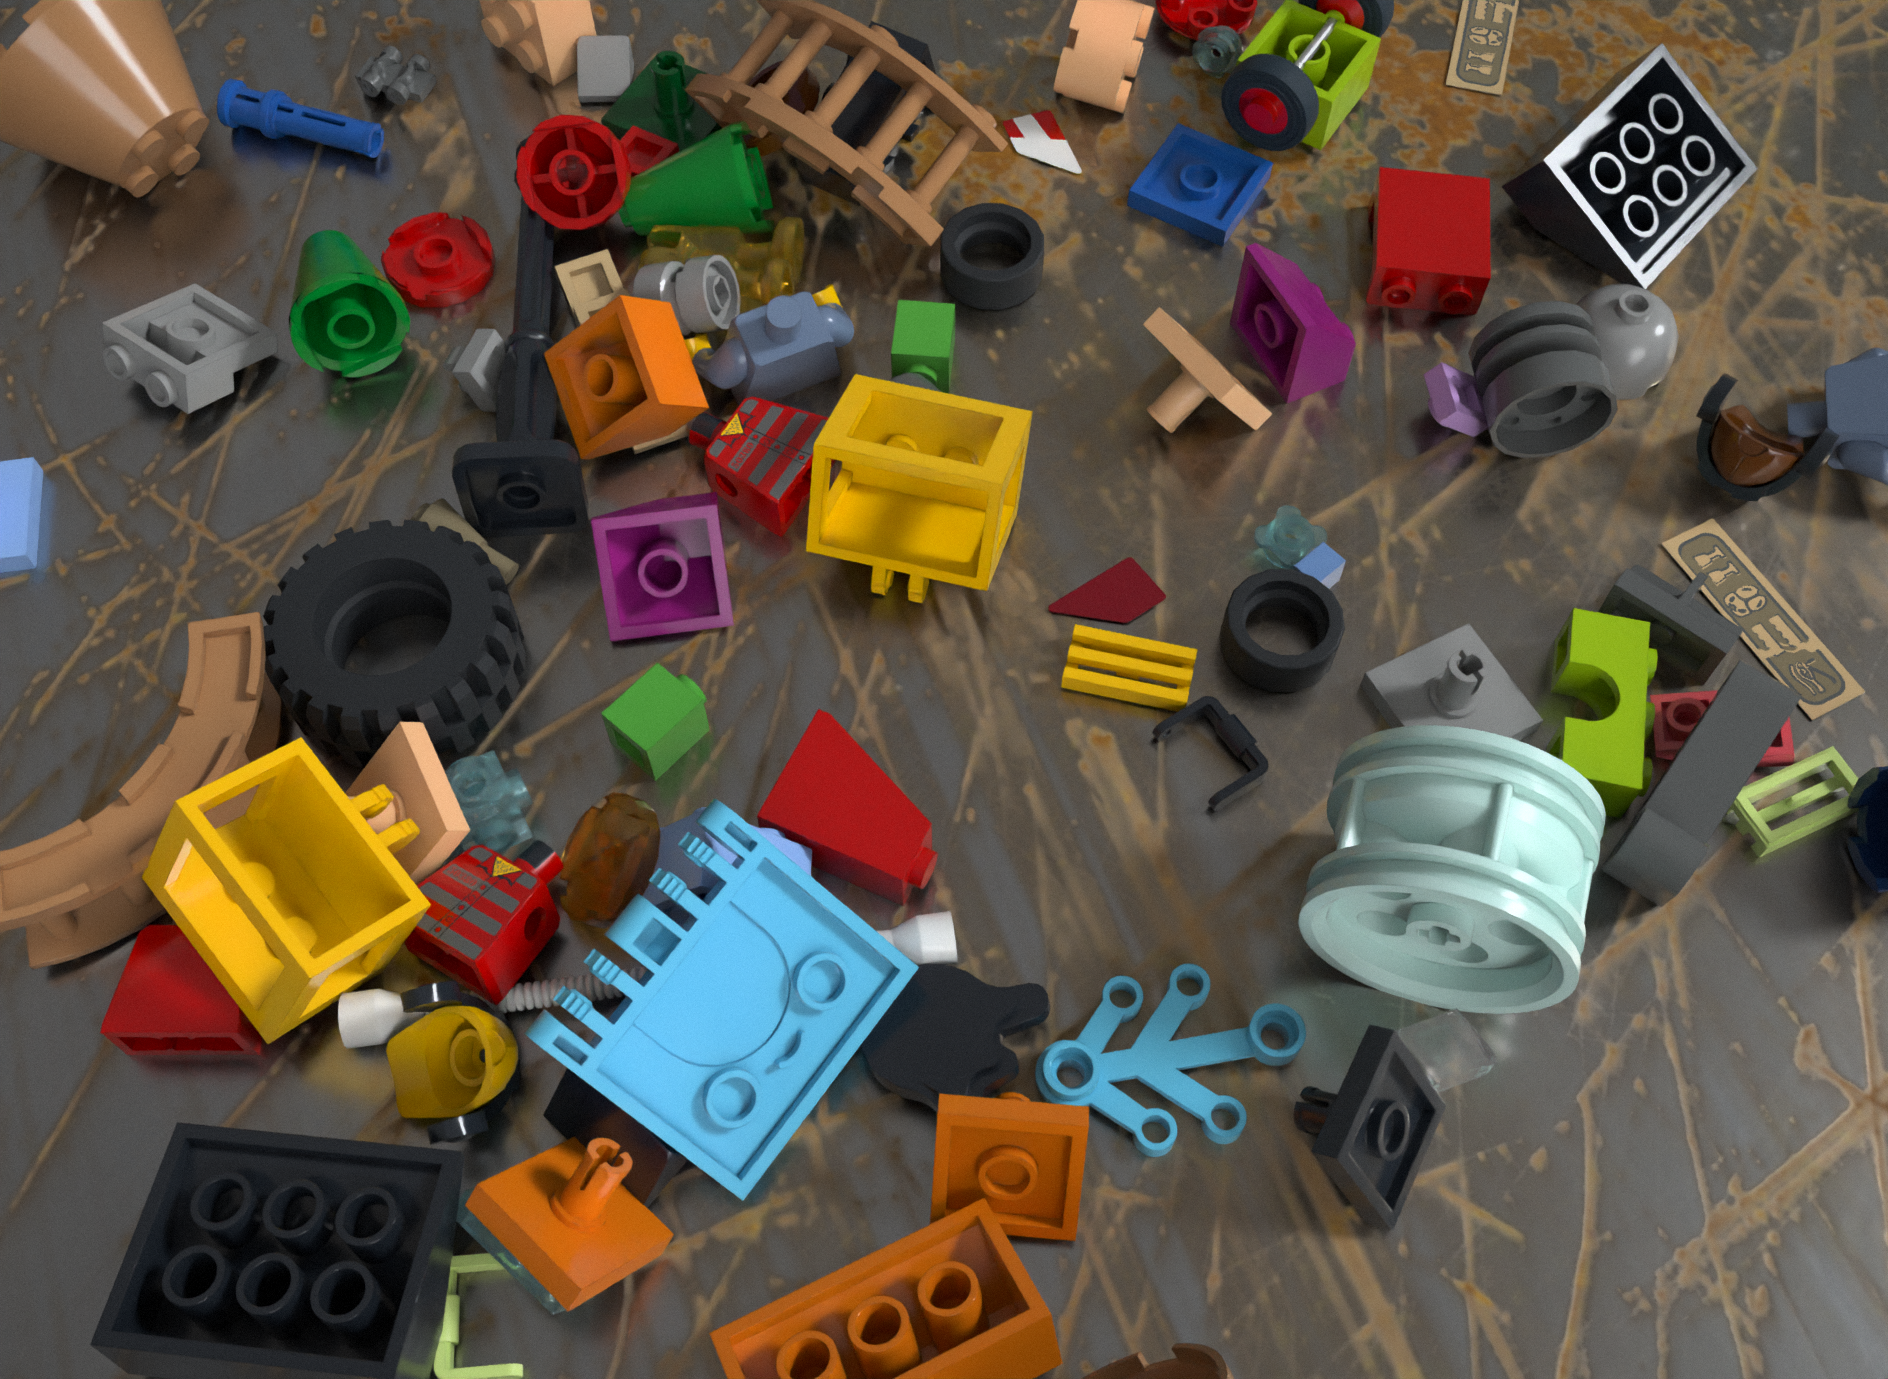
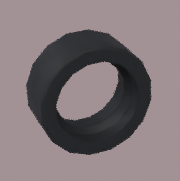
M981 203L964 208L948 220L941 233L940 277L950 294L961 303L978 309L1001 310L1018 305L1035 293L1042 280L1044 262V234L1036 220L1023 210L1004 203ZM1001 243L1014 248L1024 256V259L1015 266L1002 270H983L968 264L959 255L974 245Z
M1292 569L1265 570L1247 577L1233 590L1220 629L1221 651L1232 671L1248 684L1270 692L1299 691L1315 685L1330 670L1345 631L1343 609L1333 592L1315 577ZM1264 607H1283L1298 612L1310 621L1318 634V641L1315 648L1299 655H1280L1262 648L1251 639L1245 629L1246 619L1251 612Z

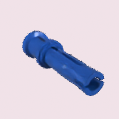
M229 79L222 85L218 95L217 115L220 122L226 127L238 128L244 125L259 129L265 137L272 139L283 138L285 135L296 136L324 145L357 152L371 158H376L383 147L384 130L381 128V124L358 120L330 111L294 103L283 91L271 89L265 93L247 88L243 81Z

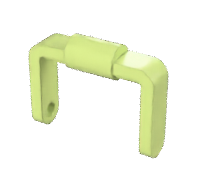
M510 1251L452 1256L443 1330L434 1359V1372L439 1379L523 1378V1364L511 1363L454 1368V1346L459 1344L460 1296L456 1295L457 1273L523 1267Z

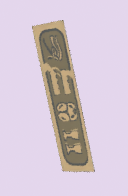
M1519 0L1462 1L1446 85L1502 96Z
M1713 518L1661 543L1692 581L1700 571L1708 576L1700 590L1724 618L1742 629L1740 637L1775 678L1802 694L1798 705L1812 721L1865 693L1864 689Z

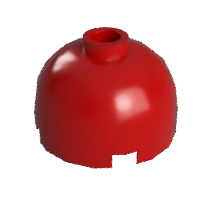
M558 115L540 122L532 130L535 132L527 139L525 147L521 146L517 156V183L525 203L533 211L537 212L542 219L562 229L588 230L609 221L623 207L631 184L632 166L625 147L608 127L588 117L577 115Z

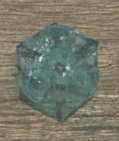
M494 750L480 756L464 757L448 767L445 774L470 828L469 833L460 842L464 851L472 846L484 845L499 853L533 838L521 811L522 808L533 804L517 768L504 773Z

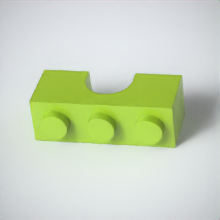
M1573 608L1555 639L1551 693L1572 696L1582 700L1593 709L1598 721H1587L1565 716L1548 743L1546 752L1574 768L1593 785L1603 801L1606 815L1621 818L1637 796H1645L1652 778L1653 764L1651 759L1644 758V742L1648 739L1653 728L1655 705L1654 703L1646 702L1647 686L1653 680L1658 654L1656 649L1649 648L1650 622Z

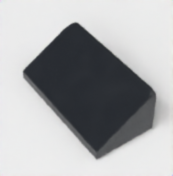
M566 1069L543 1116L567 1140L575 1137L585 1148L596 1138H608L618 1143L621 1147L610 1166L614 1165L620 1154L627 1152L633 1161L632 1168L622 1179L621 1183L648 1208L688 1159L570 1069Z

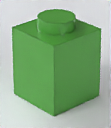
M898 300L891 350L892 378L904 373H918L932 382L943 393L949 394L955 344V304Z
M659 663L650 668L601 713L610 743L654 781L660 778L710 731L704 706L707 699L703 691L688 676L679 674L675 677Z

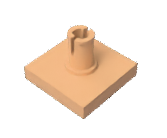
M1159 307L1143 324L1182 363L1179 367L1183 372L1146 408L1152 417L1167 431L1173 433L1207 396L1212 399L1215 397L1255 431L1272 415L1214 355L1163 309Z
M399 722L345 794L351 800L378 785L384 784L394 796L393 801L390 802V805L381 814L366 821L374 832L379 834L396 822H401L408 818L413 820L420 829V834L411 843L392 855L415 885H418L440 868L469 833L470 828L424 724L421 722Z

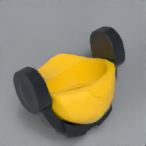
M457 981L424 984L400 993L404 1013H431L405 1028L387 1043L386 1052L394 1081L398 1112L404 1118L456 1117L426 1126L430 1145L462 1142L470 1139L475 1134L488 1131L487 1121L504 1108L512 1091L519 1089L520 1082L518 1046L513 1030L502 1011H494L486 1002L478 997L460 992Z

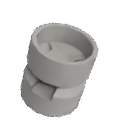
M722 255L686 259L685 266L678 261L644 265L638 270L634 279L633 297L671 303L682 336L688 335L692 331L695 333H708L728 330L731 320L740 314L741 299L736 274L729 261Z

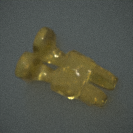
M787 216L782 218L774 230L771 241L759 244L745 243L743 232L736 226L653 225L647 237L648 249L644 250L641 254L638 270L644 265L668 261H678L685 266L686 259L722 255L729 261L736 274L740 296L748 297L761 302L763 305H767L777 296L794 295V283H799L804 256L803 221L798 217Z

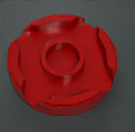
M433 212L414 217L394 230L388 238L390 245L386 252L382 251L381 263L386 279L400 294L403 301L422 308H445L465 302L482 291L493 276L496 258L487 231L472 218L461 215L463 220L449 218L448 212Z

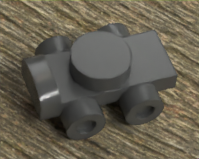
M386 46L380 53L379 58L370 56L355 76L359 87L364 93L375 97L380 91H383L388 100L398 105H404L409 99L422 103L437 83L435 74L428 73L431 65L424 56L413 54L406 66L401 65L403 56L393 46Z

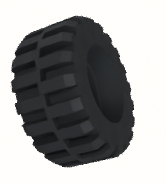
M404 519L403 526H392L390 520L369 522L370 529L354 533L351 527L334 534L336 541L324 548L316 544L304 553L302 558L305 563L298 570L290 567L277 584L282 594L280 596L272 595L268 601L263 618L268 624L264 626L265 671L270 682L303 734L309 735L315 746L329 756H339L341 754L346 764L365 768L399 722L423 723L440 762L439 754L455 747L457 753L462 752L475 744L472 735L482 728L489 732L502 718L499 705L501 703L510 705L513 702L520 687L516 676H520L525 670L526 653L522 645L524 635L502 574L496 565L491 564L488 554L479 545L467 540L464 542L461 533L444 526H437L433 532L430 530L428 523L423 521ZM410 615L432 616L449 622L445 635L434 650L410 667L382 675H363L344 670L347 658L358 641L373 628L384 622Z

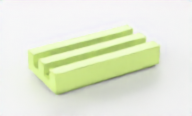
M1832 746L1744 786L1726 814L1734 812L1740 820L1735 826L1742 836L1748 833L1751 834L1756 841L1751 848L1758 857H1761L1858 812V808L1849 809L1847 806L1848 798L1858 777ZM1828 768L1834 774V777L1758 812L1751 804ZM1843 789L1849 794L1771 831L1768 827V824Z

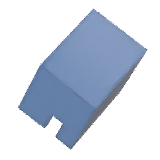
M1322 542L1294 565L1293 570L1315 577L1330 589L1340 580L1346 560L1325 542Z

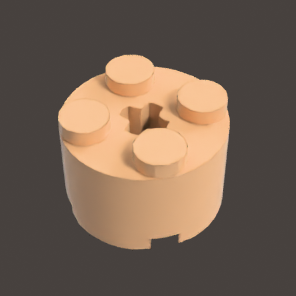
M1077 0L1069 25L1070 32L1066 47L1063 46L1054 91L1063 94L1065 97L1123 114L1132 87V82L1126 81L1124 78L1125 76L1135 78L1144 49L1142 47L1143 42L1136 41V37L1146 39L1155 7L1132 0Z

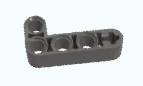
M1740 660L1713 697L1601 870L1660 907H1663L1682 890L1701 863L1710 846L1706 843L1791 715L1802 694Z

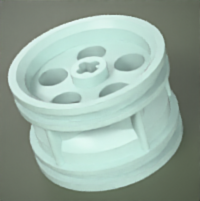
M1439 725L1397 727L1362 737L1346 748L1337 762L1333 786L1329 793L1326 808L1327 818L1334 831L1337 848L1336 851L1324 856L1312 867L1307 881L1306 896L1299 913V930L1309 947L1328 964L1365 985L1402 998L1444 1009L1490 1014L1521 1013L1547 1008L1569 997L1575 990L1579 980L1580 957L1584 950L1586 937L1584 925L1592 874L1599 861L1600 841L1605 825V807L1593 785L1574 768L1543 750L1512 738L1475 729Z

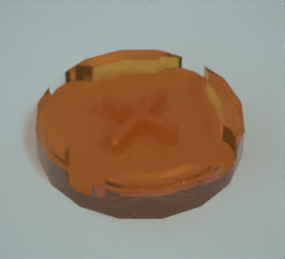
M615 792L603 797L607 803L601 809L591 806L578 820L567 840L561 858L564 869L560 872L559 879L568 882V896L560 894L562 908L570 919L602 929L610 927L637 893L643 896L650 884L648 880L653 875L659 857L661 832L656 812L644 800L629 794Z

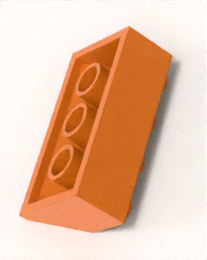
M985 1198L709 1333L727 1379H1034L1063 1364L1052 1315Z

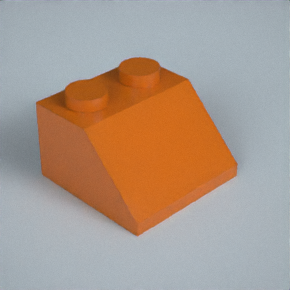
M619 295L544 353L581 459L590 460L669 436L709 408L670 302Z

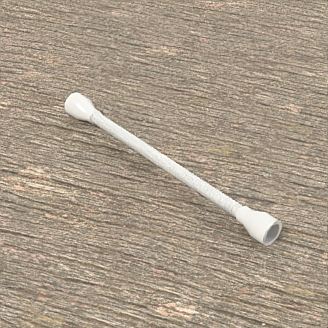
M950 911L917 915L892 929L877 931L917 966L922 964L957 965L956 940ZM643 966L640 967L639 971L636 967L632 968L631 972L628 969H623V971L638 982L647 971V968ZM587 974L586 978L584 975H579L577 979L575 976H570L569 980L566 977H562L560 981L555 978L551 980V983L549 980H543L542 984L540 981H534L533 985L530 982H526L524 986L518 983L515 985V988L514 986L497 1006L473 991L470 993L462 991L483 1000L494 1011H502L503 1013H506L507 1009L509 1012H515L516 1008L519 1011H523L525 1007L531 1010L534 1008V1005L537 1009L542 1008L543 1004L545 1007H551L552 1003L554 1006H559L560 1004L553 998L563 986L568 989H576L587 999L589 998L590 1001H595L596 997L599 1000H603L605 996L611 999L614 997V994L618 998L623 996V992L614 985H606L599 978L594 977L593 974ZM384 989L343 993L339 998L338 1005L341 1039L347 1049L384 1044L431 1012L404 1013L400 993Z

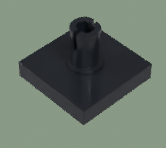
M1369 1024L1338 1094L1322 1091L1318 1087L1306 1086L1300 1096L1304 1101L1312 1102L1314 1105L1297 1101L1293 1116L1298 1130L1305 1133L1319 1134L1311 1151L1365 1222L1369 1225L1393 1231L1445 1111L1446 1104L1396 1030Z

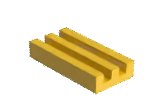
M1075 624L1062 676L1061 688L1178 712L1187 705L1198 649ZM1079 664L1114 671L1120 677L1078 669ZM1143 677L1176 684L1177 688L1173 689L1135 680Z

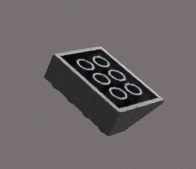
M1663 43L1618 71L1502 188L1534 229L1621 284H1629L1646 289L1758 168Z
M177 1122L90 1345L128 1374L168 1379H429L443 1330L464 1155L461 1151Z

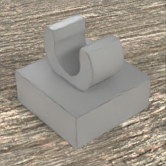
M476 329L466 347H454L442 365L446 371H452L453 375L460 382L458 387L461 391L467 392L480 410L487 412H496L500 374L506 356L504 351L505 342L496 329Z

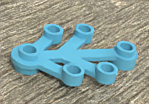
M1187 963L1179 965L1172 971L1167 984L1166 995L1132 1047L1102 1054L1118 1025L1133 1020L1139 1014L1143 1003L1144 994L1141 985L1132 977L1119 975L1109 979L1104 985L1100 1005L1076 1040L1057 1041L1041 1053L1036 1064L1035 1082L1040 1095L1047 1103L1091 1106L1132 1133L1136 1148L1142 1154L1149 1157H1160L1171 1150L1178 1132L1175 1119L1163 1109H1145L1110 1083L1138 1079L1200 1119L1202 1130L1211 1141L1218 1144H1229L1239 1138L1246 1125L1247 1114L1244 1106L1234 1097L1227 1095L1218 1096L1179 1070L1255 1057L1261 1063L1269 1066L1288 1064L1294 1060L1304 1044L1306 1038L1305 1024L1301 1016L1291 1007L1272 1003L1259 1008L1254 1013L1248 1027L1170 1041L1188 1012L1198 1009L1204 1004L1210 990L1211 983L1207 972L1196 964ZM1184 978L1192 979L1199 985L1201 992L1194 996L1184 995L1178 990L1176 982ZM1117 990L1126 991L1133 997L1134 1004L1127 1008H1119L1111 1002L1109 995ZM1269 1030L1279 1033L1284 1039L1285 1047L1281 1049L1267 1047L1262 1041L1261 1033ZM1063 1068H1074L1080 1072L1083 1081L1076 1087H1067L1059 1082L1057 1073ZM1219 1109L1229 1111L1236 1120L1235 1128L1230 1130L1218 1128L1212 1121L1211 1113ZM1149 1122L1159 1123L1166 1129L1168 1138L1161 1143L1150 1142L1144 1137L1142 1127Z

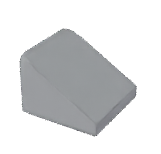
M624 35L580 36L577 43L579 102H616L633 82L634 61L630 39Z

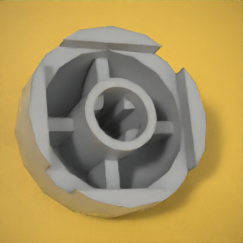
M1611 284L1586 294L1578 301L1576 305L1580 306L1591 316L1595 336L1599 341L1602 362L1607 367L1616 400L1641 397L1645 395L1649 387L1656 384L1658 386L1664 380L1673 363L1679 334L1672 310L1660 297L1647 289L1637 286Z

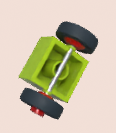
M1285 0L1238 58L1236 68L1228 76L1223 86L1221 104L1225 117L1231 127L1244 140L1261 149L1284 151L1303 142L1318 150H1322L1369 86L1381 36L1387 30L1393 17L1394 0H1299V3L1293 0Z

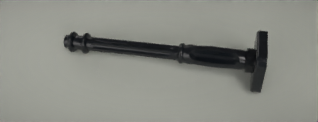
M529 135L527 138H525L519 143L518 147L516 148V160L521 149V146L525 147L527 139L531 135ZM516 168V170H515V172H514V182H515L517 188L520 190L519 185H518V183H517V168ZM522 194L513 333L505 340L504 351L506 356L500 374L496 402L497 442H477L463 445L455 452L452 465V478L465 520L481 536L493 538L576 533L584 529L588 524L589 503L579 456L575 448L569 443L554 439L557 413L556 387L544 353L555 345L552 338L549 337L555 226L542 219L537 212L533 211L525 203Z

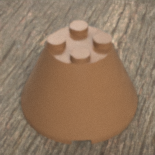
M40 0L22 16L30 26L15 40L10 48L7 50L0 43L1 142L125 188L134 197H141L147 194L158 181L172 172L177 176L184 175L199 161L200 153L195 147L207 129L209 119L203 112L161 0Z

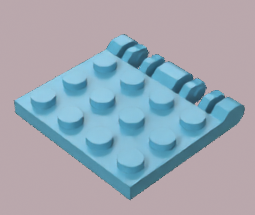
M713 799L695 822L718 843L737 856L734 862L730 864L690 832H687L678 843L685 857L719 879L703 901L688 890L687 885L670 871L665 872L658 868L648 880L666 897L691 915L683 926L680 927L637 893L604 934L648 969L638 982L635 981L596 949H593L583 961L589 966V971L606 985H614L627 995L609 1019L605 1018L593 1008L592 1002L576 989H568L563 986L553 999L597 1033L594 1038L588 1043L545 1009L528 1028L525 1035L741 1200H744L919 967L734 811L717 799Z

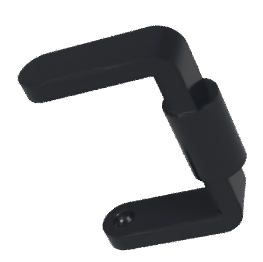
M1204 696L1159 723L1153 729L1152 734L1158 741H1163L1202 716L1206 715L1216 727L1215 731L1237 758L1242 759L1251 770L1215 793L1209 799V805L1214 811H1218L1260 785L1265 780L1269 763L1257 748L1259 745L1258 741L1235 714L1230 715L1216 698Z

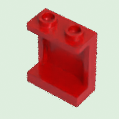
M1379 167L1368 205V222H1374L1372 274L1366 291V303L1392 308L1445 312L1448 314H1477L1491 279L1490 178Z

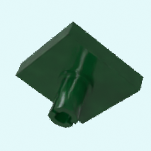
M675 51L657 53L601 118L602 125L608 127L619 140L634 125L677 143L679 152L722 129L685 91L697 74L708 73L686 65L683 56Z

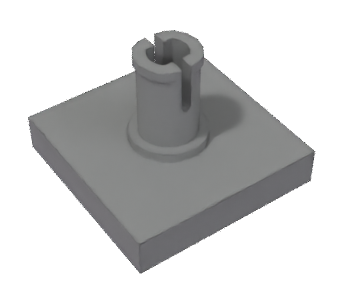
M1469 623L1366 672L1360 684L1391 728L1418 725L1452 726L1485 731L1520 741L1536 733L1543 722V719Z

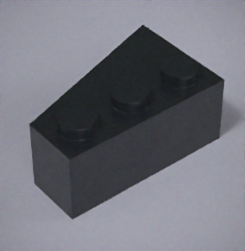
M871 21L868 26L869 28L872 25H878L887 30L896 39L901 49L936 74L928 44ZM847 55L846 66L840 76L853 61L854 57ZM874 69L832 124L833 134L855 150L858 146L865 147L907 91ZM831 83L826 88L822 100L835 83ZM926 106L918 114V116L915 118V120L912 122V124L909 126V128L906 130L903 136L899 139L896 145L900 142L901 139L912 142L913 139L917 136V134L919 133V125H916L914 123L926 110ZM889 154L883 160L885 168L882 172L885 174L894 164V157ZM793 156L806 183L855 205H861L851 196L856 186L837 171L829 167L825 174L822 175Z

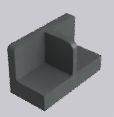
M1634 565L1631 570L1626 568L1598 610V613L1650 622L1649 648L1656 649L1658 657L1703 685L1742 634V629L1694 599L1708 578L1701 571L1687 589L1682 592L1640 565Z

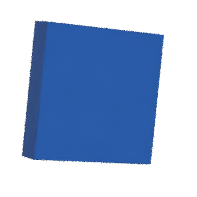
M1177 123L1130 188L1127 206L1223 247L1270 179L1273 162Z

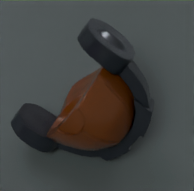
M1724 373L1717 383L1711 386L1696 415L1702 419L1696 441V451L1699 460L1697 468L1701 475L1713 487L1716 485L1732 494L1730 497L1757 502L1761 497L1774 495L1785 490L1801 476L1810 479L1814 472L1822 467L1831 456L1834 444L1840 435L1826 428L1812 448L1804 455L1802 437L1777 433L1767 429L1755 419L1744 405H1737L1722 410L1738 382L1734 377Z

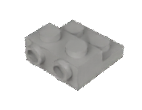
M196 283L101 323L104 344L102 357L109 373L119 381L132 378L145 386L147 394L158 406L167 407L173 404L187 414L233 393L234 372L278 352L277 332Z

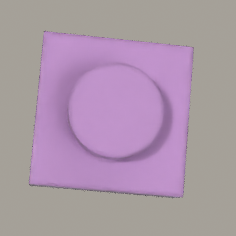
M1442 362L1423 374L1430 395L1428 407L1432 416L1440 425L1472 437L1488 429L1482 405L1483 398L1479 395L1474 376Z

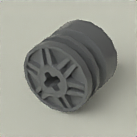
M1562 301L1535 302L1509 310L1490 321L1473 339L1468 352L1479 395L1483 398L1482 405L1492 443L1503 453L1522 458L1549 457L1573 450L1593 440L1611 424L1618 410L1616 395L1607 367L1602 362L1599 341L1595 336L1591 316L1580 306Z

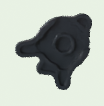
M946 964L918 965V970L861 1044L862 1052L873 1075L885 1088L903 1098L921 1101L937 1112L939 1093L986 1098L992 1091L1015 1079L1019 1073L1017 1056L1013 1050L1002 1045V1042L1007 1036L1043 1023L1050 1013V1002L1046 990L1039 984L1026 983L1010 987H996L982 982L966 970Z

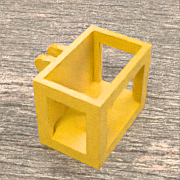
M855 374L814 442L806 551L873 566L871 592L886 595L888 588L891 587L894 571L910 574L907 591L909 593L908 600L923 603L928 590L929 579L987 591L1017 516L1033 411ZM831 459L842 461L841 471L829 491Z
M302 737L174 801L151 854L148 868L144 870L141 877L267 1044L338 1001L341 994L352 992L382 973L431 906L392 855L411 843L420 834V829L412 819L408 818L401 822H396L386 830L376 834L366 820L381 814L390 805V802L393 801L394 796L384 784L378 785L350 800ZM260 784L244 815L217 829H214L204 816V812Z

